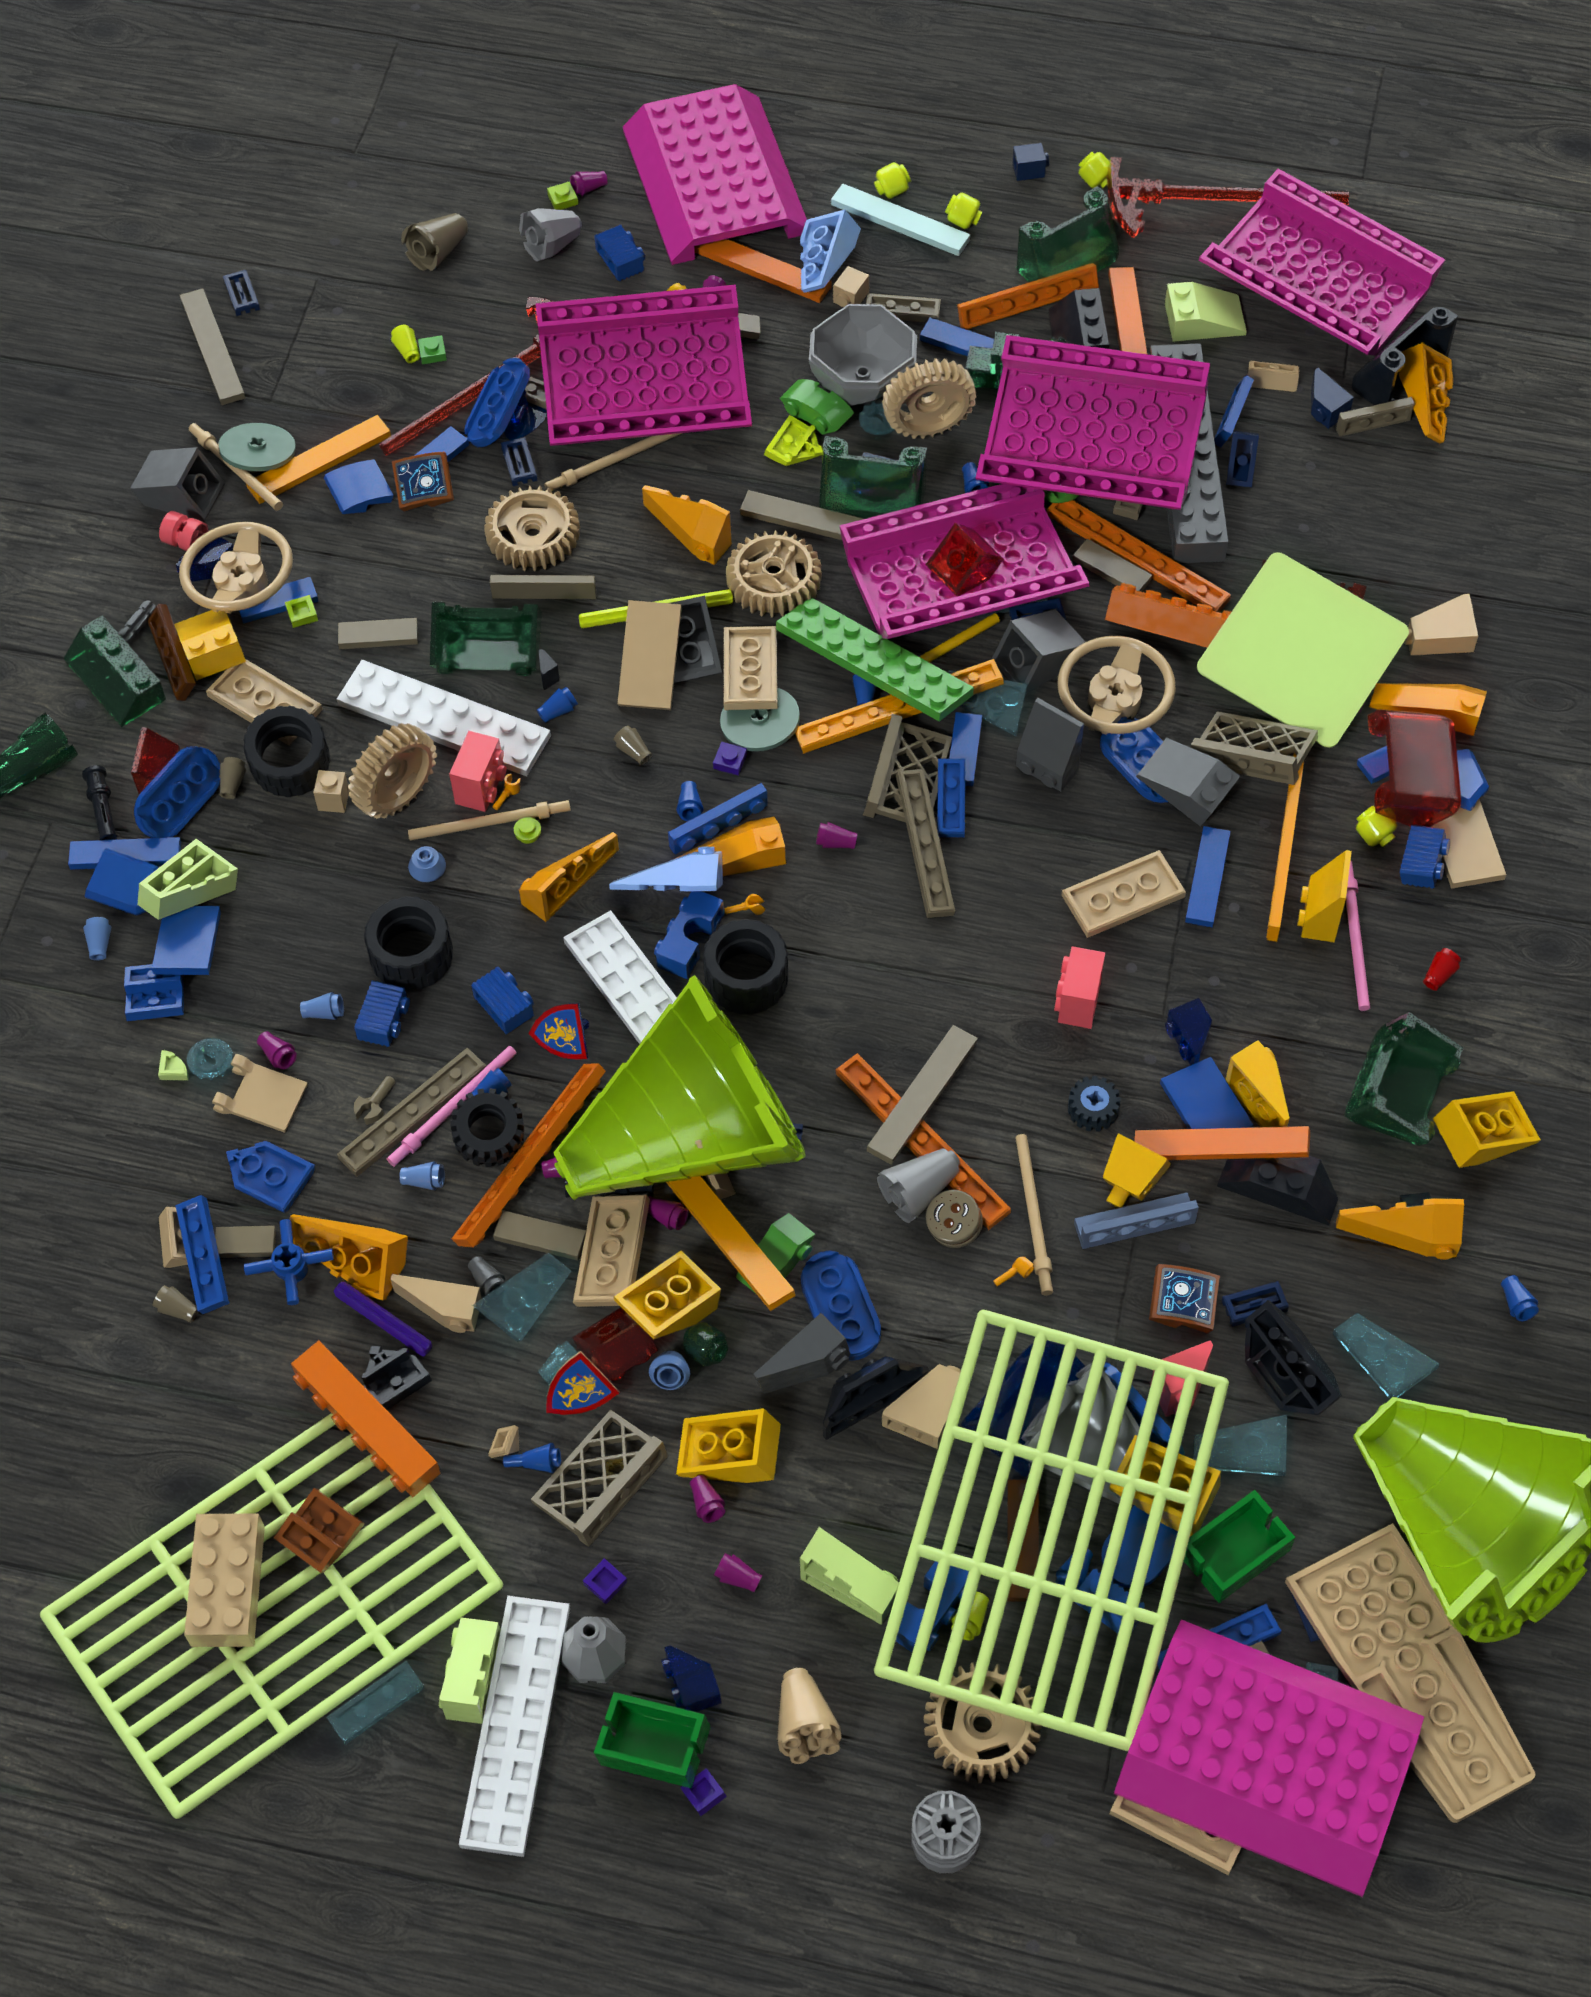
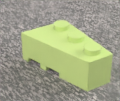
M195 839L139 883L137 905L158 920L236 890L238 868Z
M820 1527L800 1557L801 1580L875 1622L883 1624L892 1609L899 1582L896 1576L888 1571L879 1569Z
M461 1618L458 1628L455 1627L453 1629L451 1640L453 1649L451 1657L447 1660L445 1679L439 1698V1708L443 1709L446 1719L483 1724L501 1632L498 1622Z

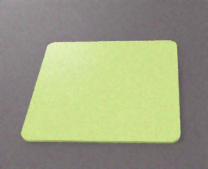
M1273 553L1199 659L1197 670L1204 677L1284 724L1318 730V738L1315 742L1324 747L1331 748L1337 745L1406 640L1409 629L1403 622L1283 553Z

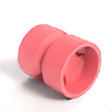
M170 511L162 520L159 538L166 544L174 547L179 546L181 550L187 551L199 537L208 532V526L205 522L188 518L186 515L176 511Z

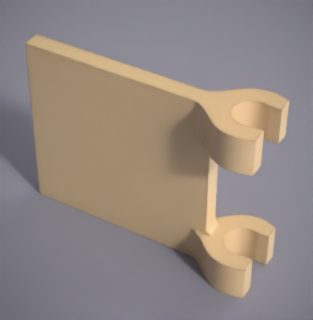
M235 1054L231 1065L234 1066L232 1072L244 1076L234 1099L223 1093H216L212 1101L215 1104L213 1110L221 1114H234L285 1133L308 1086V1082L257 1065L248 1058Z

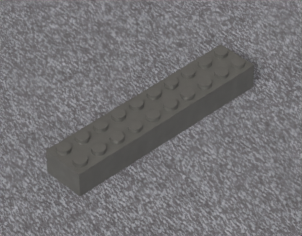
M1201 344L1152 345L1150 348V355L1203 362ZM1208 391L1187 496L1181 510L1166 508L1173 560L1177 563L1224 562L1227 554L1228 535Z

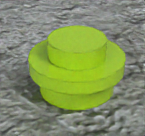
M531 817L518 820L514 825L515 837L525 844L535 842L541 834L540 823Z

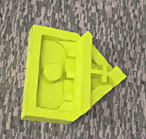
M789 415L766 448L764 455L782 465L788 466L818 457L823 454L821 445L819 446L815 426H808Z

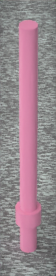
M1350 861L1346 908L1359 1010L1366 1011L1370 1009L1356 897L1358 883L1354 878L1352 861Z
M508 1046L414 1134L409 1133L401 1141L402 1145L387 1158V1161L395 1167L409 1153L413 1154L422 1146L421 1142L452 1114L454 1109H458L457 1103L460 1099L463 1101L467 1100L466 1094L473 1092L490 1070L501 1069L517 1054L515 1049Z

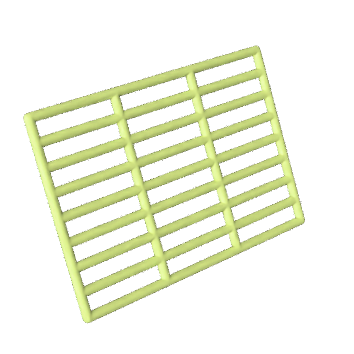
M980 1310L974 1324L874 1668L875 1675L1129 1751L1150 1694L1229 1386L1228 1379L988 1310ZM987 1324H992L1005 1328V1332L976 1431L959 1427L958 1424ZM1017 1332L1034 1336L1035 1339L1007 1438L1004 1440L990 1436L988 1433ZM1048 1340L1063 1344L1065 1347L1035 1449L1018 1444ZM1080 1349L1095 1355L1067 1457H1063L1048 1451L1076 1350ZM1109 1357L1125 1363L1097 1466L1080 1462L1079 1457L1106 1358ZM1137 1366L1155 1370L1126 1475L1109 1470L1135 1370ZM1169 1374L1183 1378L1185 1381L1157 1484L1139 1479L1166 1375ZM1201 1383L1215 1387L1189 1491L1185 1492L1171 1488L1170 1484L1196 1384ZM955 1438L972 1443V1447L941 1550L924 1545V1541ZM986 1447L1002 1452L974 1555L973 1558L954 1554L983 1450ZM1014 1456L1033 1462L1002 1568L985 1563L1013 1459ZM1044 1465L1063 1469L1033 1577L1016 1572L1015 1570ZM1076 1473L1093 1478L1065 1585H1060L1047 1581L1046 1578ZM1105 1482L1124 1488L1094 1595L1077 1590L1104 1485ZM1139 1491L1153 1495L1154 1499L1125 1604L1108 1599V1594L1135 1492ZM1167 1499L1184 1504L1185 1506L1156 1613L1139 1608V1603ZM920 1557L938 1562L906 1672L889 1667V1662ZM950 1566L969 1572L938 1681L919 1674ZM981 1575L998 1579L999 1583L969 1690L950 1685L979 1580ZM1011 1584L1028 1588L1030 1591L1001 1697L996 1699L983 1695L981 1692ZM1042 1593L1061 1599L1030 1709L1013 1704L1012 1702ZM1076 1602L1092 1608L1063 1717L1060 1718L1043 1712L1072 1604ZM1106 1611L1123 1617L1094 1727L1075 1722L1103 1613ZM1137 1620L1154 1626L1124 1737L1107 1732L1106 1729L1134 1622Z
M332 1413L40 1612L42 1621L171 1815L176 1819L186 1815L503 1587L502 1580L431 1485L428 1484L414 1497L410 1495L360 1530L333 1564L425 1500L434 1510V1515L345 1577H342L332 1564L324 1572L332 1584L331 1587L256 1638L254 1647H243L238 1652L234 1647H219L226 1657L225 1661L131 1727L128 1726L120 1714L122 1711L214 1648L192 1647L114 1702H112L104 1688L185 1632L186 1616L96 1678L88 1666V1663L181 1599L185 1598L188 1602L190 1579L187 1580L178 1566L192 1557L194 1541L172 1556L162 1543L194 1522L196 1514L207 1513L255 1479H257L265 1493L234 1514H256L273 1502L282 1515L265 1526L263 1543L277 1534L291 1512L297 1513L306 1500L304 1499L292 1508L283 1494L355 1446L351 1440L353 1435L349 1434L278 1484L273 1482L267 1471L336 1425L331 1419ZM368 1455L319 1490L328 1497L332 1496L375 1466L370 1459L372 1455ZM389 1475L343 1508L355 1515L395 1487L390 1480L392 1476ZM442 1523L446 1526L453 1537L362 1601L358 1600L350 1589L352 1586ZM461 1546L470 1559L468 1562L382 1623L376 1625L368 1614L369 1610ZM285 1547L261 1564L260 1580L296 1554ZM152 1550L161 1564L66 1629L62 1627L56 1618L57 1614ZM310 1565L258 1601L257 1617L312 1580L320 1572ZM478 1570L488 1584L394 1650L385 1635ZM168 1574L177 1588L80 1654L72 1642L73 1638ZM338 1596L343 1599L349 1610L254 1676L245 1661ZM356 1619L366 1631L365 1635L279 1696L270 1700L262 1688L264 1684ZM372 1644L376 1645L384 1658L290 1725L286 1723L279 1710ZM234 1670L243 1682L241 1686L146 1752L137 1737ZM252 1695L260 1707L259 1710L162 1777L154 1765L155 1761L247 1696ZM268 1719L277 1731L276 1735L182 1802L178 1801L170 1789L172 1786Z

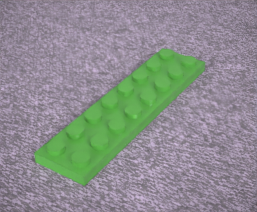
M812 597L776 621V630L939 722L973 696V686L890 640L882 638L879 634Z

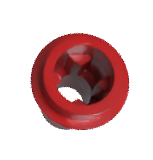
M1442 948L1440 952H1436L1423 983L1429 989L1437 991L1439 987L1460 969L1461 958L1459 955L1448 948Z

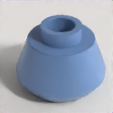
M424 846L418 848L413 853L408 869L410 875L417 881L432 882L443 875L446 869V862L444 857L434 848Z
M665 1351L650 1364L649 1376L651 1381L659 1388L676 1390L688 1382L690 1368L680 1353Z

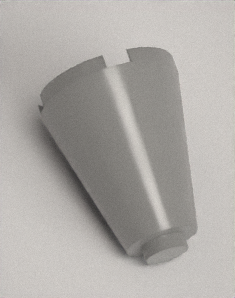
M942 1148L881 1171L878 1174L880 1176L877 1177L878 1186L888 1204L893 1202L899 1208L894 1212L903 1221L910 1223L926 1209L934 1197L959 1173L958 1166L960 1165V1160L952 1150L947 1151Z

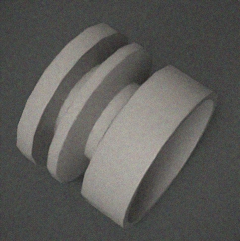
M937 1791L926 1796L916 1807L912 1818L911 1840L917 1859L927 1869L938 1873H954L965 1868L974 1859L981 1833L980 1816L975 1805L967 1797L954 1791ZM947 1822L948 1827H952L951 1832L945 1833L944 1828H941V1823Z

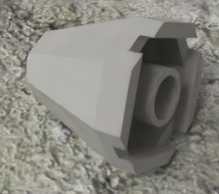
M537 208L521 213L519 231L521 236L525 235L527 242H523L525 250L535 261L554 256L579 236L582 223L579 216L573 211Z
M582 1617L563 1636L562 1665L579 1683H588V1681L607 1683L625 1666L626 1636L608 1618Z

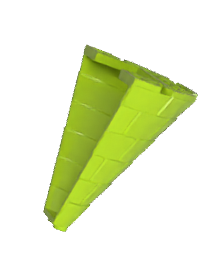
M695 975L689 978V982L674 1003L667 1006L629 1060L621 1064L602 1092L598 1093L576 1125L553 1152L558 1161L554 1164L555 1168L563 1179L566 1178L568 1184L565 1185V1188L573 1200L583 1196L614 1192L616 1189L687 1180L692 1177L766 1167L771 1164L798 1162L805 1157L803 1145L795 1134L797 1131L771 1084L756 1066L758 1063L722 1010H719L712 1000L713 998ZM701 1140L703 1148H698L694 1144L696 1143L695 1141Z
M1392 1397L1387 1403L1382 1404L1377 1412L1357 1429L1353 1438L1368 1467L1373 1471L1385 1499L1389 1502L1401 1530L1405 1533L1435 1595L1439 1598L1450 1624L1463 1636L1467 1635L1476 1642L1488 1643L1504 1640L1520 1633L1523 1622L1528 1619L1535 1623L1541 1620L1571 1592L1587 1572L1583 1565L1591 1552V1438H1587L1584 1434L1508 1422L1507 1418L1470 1413L1467 1410L1431 1405Z

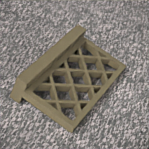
M1217 711L1201 738H1194L1191 748L1219 759L1237 774L1295 785L1298 780V770L1318 738V730ZM1220 722L1232 724L1221 729L1218 727ZM1249 727L1257 729L1246 734L1243 732V729ZM1237 732L1239 735L1228 740L1225 738L1226 735ZM1274 732L1282 734L1271 739L1268 736V734ZM1259 737H1262L1264 739V741L1253 745L1250 742V740ZM1299 737L1307 738V740L1296 744L1293 739ZM1217 738L1221 740V742L1211 741ZM1288 742L1290 745L1278 750L1275 745ZM1244 743L1247 747H1241L1236 745ZM1270 748L1272 752H1266L1261 750ZM1295 753L1297 756L1292 757L1287 755Z
M892 714L863 815L874 818L876 813L906 822L899 788L896 789L890 779L896 777L897 771L912 770L914 768L924 769L922 765L930 761L938 769V758L947 759L952 737L901 722L902 716ZM903 732L915 735L918 741L908 745L902 737ZM936 741L944 744V748L934 753L928 743ZM922 746L928 756L918 760L912 750ZM906 753L912 763L902 767L896 758ZM924 770L927 785L932 791L929 795L933 808L938 792V770L929 775ZM894 797L900 807L896 809L884 807V801Z
M610 1409L536 1492L531 1501L542 1511L576 1534L579 1540L589 1547L668 1457L663 1441L654 1435L651 1438ZM612 1422L621 1427V1435L605 1437V1430ZM641 1440L645 1443L639 1451L627 1453V1441ZM622 1442L623 1454L606 1456L605 1445ZM601 1446L600 1458L585 1460V1452L589 1447ZM623 1461L624 1469L619 1474L607 1475V1464ZM602 1465V1477L586 1479V1467ZM581 1468V1480L565 1482V1474L569 1470ZM603 1484L604 1491L599 1497L587 1498V1486ZM582 1487L583 1499L566 1502V1490ZM561 1491V1503L548 1505L543 1501L549 1492ZM583 1507L584 1514L576 1523L567 1518V1509Z

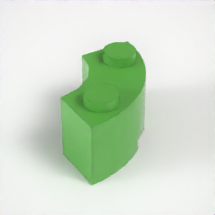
M808 379L797 380L780 397V400L790 415L814 425L815 429L822 435L836 432L854 414L849 405L834 391L830 393L818 387L820 383Z
M788 1213L771 1224L758 1246L782 1276L786 1278L799 1260L803 1261L812 1251L810 1243L815 1233ZM738 1272L736 1278L754 1292Z

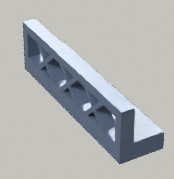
M1182 1193L1075 1218L1074 1225L1082 1249L1193 1224L1196 1221L1199 1207L1196 1200L1190 1201L1188 1193Z

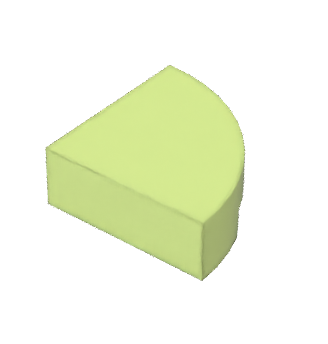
M162 1050L158 1073L160 1080H188V1071L184 1062L174 1053Z

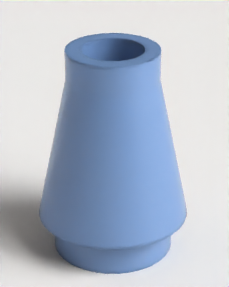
M89 918L83 927L89 950V958L92 960L106 959V951L112 928L109 925V920L106 918Z
M330 992L314 999L303 1001L300 1003L301 1015L303 1018L336 1020L339 1016L344 1015L341 994Z
M435 1161L401 1168L400 1182L402 1185L436 1190L437 1187H443L445 1170L442 1164H437Z

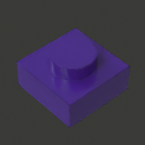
M721 742L713 761V769L739 775L747 756V748Z
M605 1558L583 1579V1585L605 1604L627 1583V1578Z
M707 1768L695 1776L692 1788L681 1787L682 1792L700 1816L727 1797Z

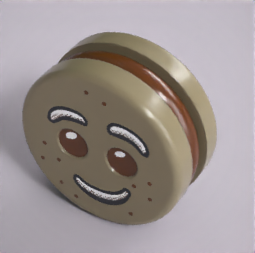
M948 1190L938 1194L928 1205L926 1224L937 1242L949 1248H961L969 1245L978 1237L982 1229L983 1217L976 1201L969 1194L960 1190Z

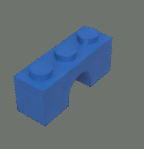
M691 891L689 897L685 896L683 898L676 919L672 918L667 927V935L664 940L660 939L654 950L658 968L688 979L700 958L699 943L687 937L694 932H703L711 935L715 932L724 916L723 900L702 891Z
M936 1561L924 1576V1587L929 1591L938 1565ZM950 1566L927 1646L928 1651H931L938 1641L939 1635L937 1632L943 1624L948 1626L957 1612L954 1608L962 1597L969 1572L967 1570ZM907 1602L896 1642L913 1652L925 1609L916 1608Z

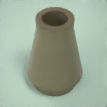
M628 725L615 735L616 747L632 757L640 765L645 764L652 757V753L646 747L636 728H631Z
M226 757L223 763L220 764L219 795L222 798L235 799L238 788L247 771L243 760Z
M164 1285L153 1301V1306L158 1309L159 1313L183 1319L189 1323H192L199 1313L197 1306L174 1286L169 1288Z

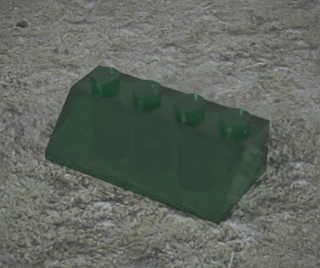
M103 615L80 628L65 654L64 660L121 727L166 700L160 680Z

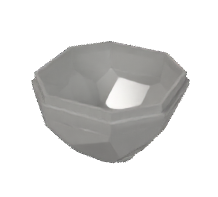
M847 304L813 328V331L810 333L809 364L812 373L829 393L834 391L849 406L865 405L883 397L886 385L891 384V378H898V372H906V367L910 369L915 367L917 357V335L915 331L883 305Z

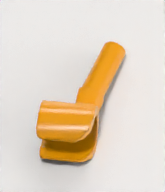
M507 774L504 777V790L492 806L495 810L501 807L507 797L519 793L520 778L517 782L511 783L512 774Z
M751 894L746 898L745 902L726 907L725 913L730 914L750 909L755 915H761L764 913L765 908L760 903H763L764 900L757 894Z
M1026 1257L1017 1258L1009 1271L993 1280L994 1284L999 1286L1017 1273L1027 1278L1034 1270L1033 1263Z

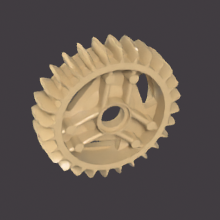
M935 358L931 363H928L925 359L924 364L918 365L915 363V367L911 369L906 367V372H898V378H891V384L886 385V391L883 393L882 400L886 420L892 429H895L899 434L903 433L904 437L911 435L915 439L920 435L924 439L926 435H930L933 438L936 433L940 432L943 435L944 430L949 429L952 431V426H960V420H966L967 414L972 413V407L976 405V391L969 372L963 368L962 364L957 365L955 361L948 363L946 359L938 362ZM927 392H934L928 397H922ZM906 403L911 413L901 410L902 404Z
M530 485L528 490L522 491L520 487L517 493H513L510 490L509 497L501 495V502L494 501V508H489L488 516L485 517V536L491 553L496 554L497 560L503 559L505 566L512 562L514 569L519 565L523 567L524 571L527 567H532L536 571L537 566H542L546 570V564L549 563L556 566V560L558 559L563 562L564 554L571 555V548H576V541L579 540L580 524L577 510L574 509L573 503L568 501L567 496L561 497L559 491L552 494L550 487L546 491H542L541 486L537 490H532ZM530 529H538L540 531L535 536L526 534ZM500 531L509 532L515 544L507 541ZM559 533V535L554 540L549 542L555 534Z
M776 530L773 535H768L764 531V535L761 537L755 533L753 540L746 537L745 545L738 543L737 550H732L731 557L728 558L726 566L727 586L732 591L735 602H741L743 609L750 606L752 614L759 610L761 617L765 612L770 613L771 617L774 616V613H780L783 617L785 611L790 612L798 605H802L805 600H810L811 597L815 598L817 590L820 589V581L822 579L821 562L818 559L817 552L813 551L812 545H806L805 539L797 541L796 534L791 538L788 537L786 531L783 535H778ZM795 563H800L805 569L806 576L803 580H799L797 577ZM777 566L781 570L778 573H769L767 568Z
M401 723L398 726L393 725L390 731L383 730L382 736L376 735L375 741L368 743L369 747L366 751H361L363 755L360 759L356 760L357 766L351 769L353 775L349 777V796L352 798L355 806L370 817H375L376 819L380 817L387 818L388 815L394 816L396 811L401 812L404 805L409 806V802L413 798L417 799L416 794L420 790L423 791L424 783L429 782L428 776L433 774L431 767L436 765L434 759L437 757L434 741L420 728L409 723L405 725Z
M971 1663L970 1672L965 1673L962 1666H959L958 1677L956 1678L953 1675L950 1685L969 1690L975 1664ZM996 1664L993 1671H987L981 1692L983 1695L996 1699L999 1698L990 1690L994 1687L1002 1691L1007 1671L1004 1675L999 1674V1664ZM1019 1676L1013 1700L1017 1705L1031 1709L1034 1697L1027 1698L1031 1692V1687L1028 1685L1021 1689L1022 1677ZM930 1693V1699L934 1702H927L925 1706L926 1711L930 1713L924 1715V1723L930 1725L924 1728L925 1736H933L928 1740L929 1748L938 1746L934 1752L935 1759L945 1756L943 1761L944 1769L952 1763L955 1765L954 1776H957L962 1769L966 1771V1781H969L972 1773H976L979 1783H982L984 1774H989L991 1782H995L996 1772L1000 1771L1003 1778L1006 1779L1008 1778V1767L1017 1773L1020 1768L1018 1760L1025 1765L1029 1761V1756L1025 1752L1035 1753L1036 1746L1031 1742L1038 1743L1040 1741L1041 1735L1035 1731L1041 1730V1725ZM949 1700L958 1702L952 1730L942 1728L945 1706ZM978 1717H986L991 1721L992 1727L987 1732H978L973 1726L974 1720ZM1008 1745L1009 1752L993 1759H979L978 1757L979 1753Z

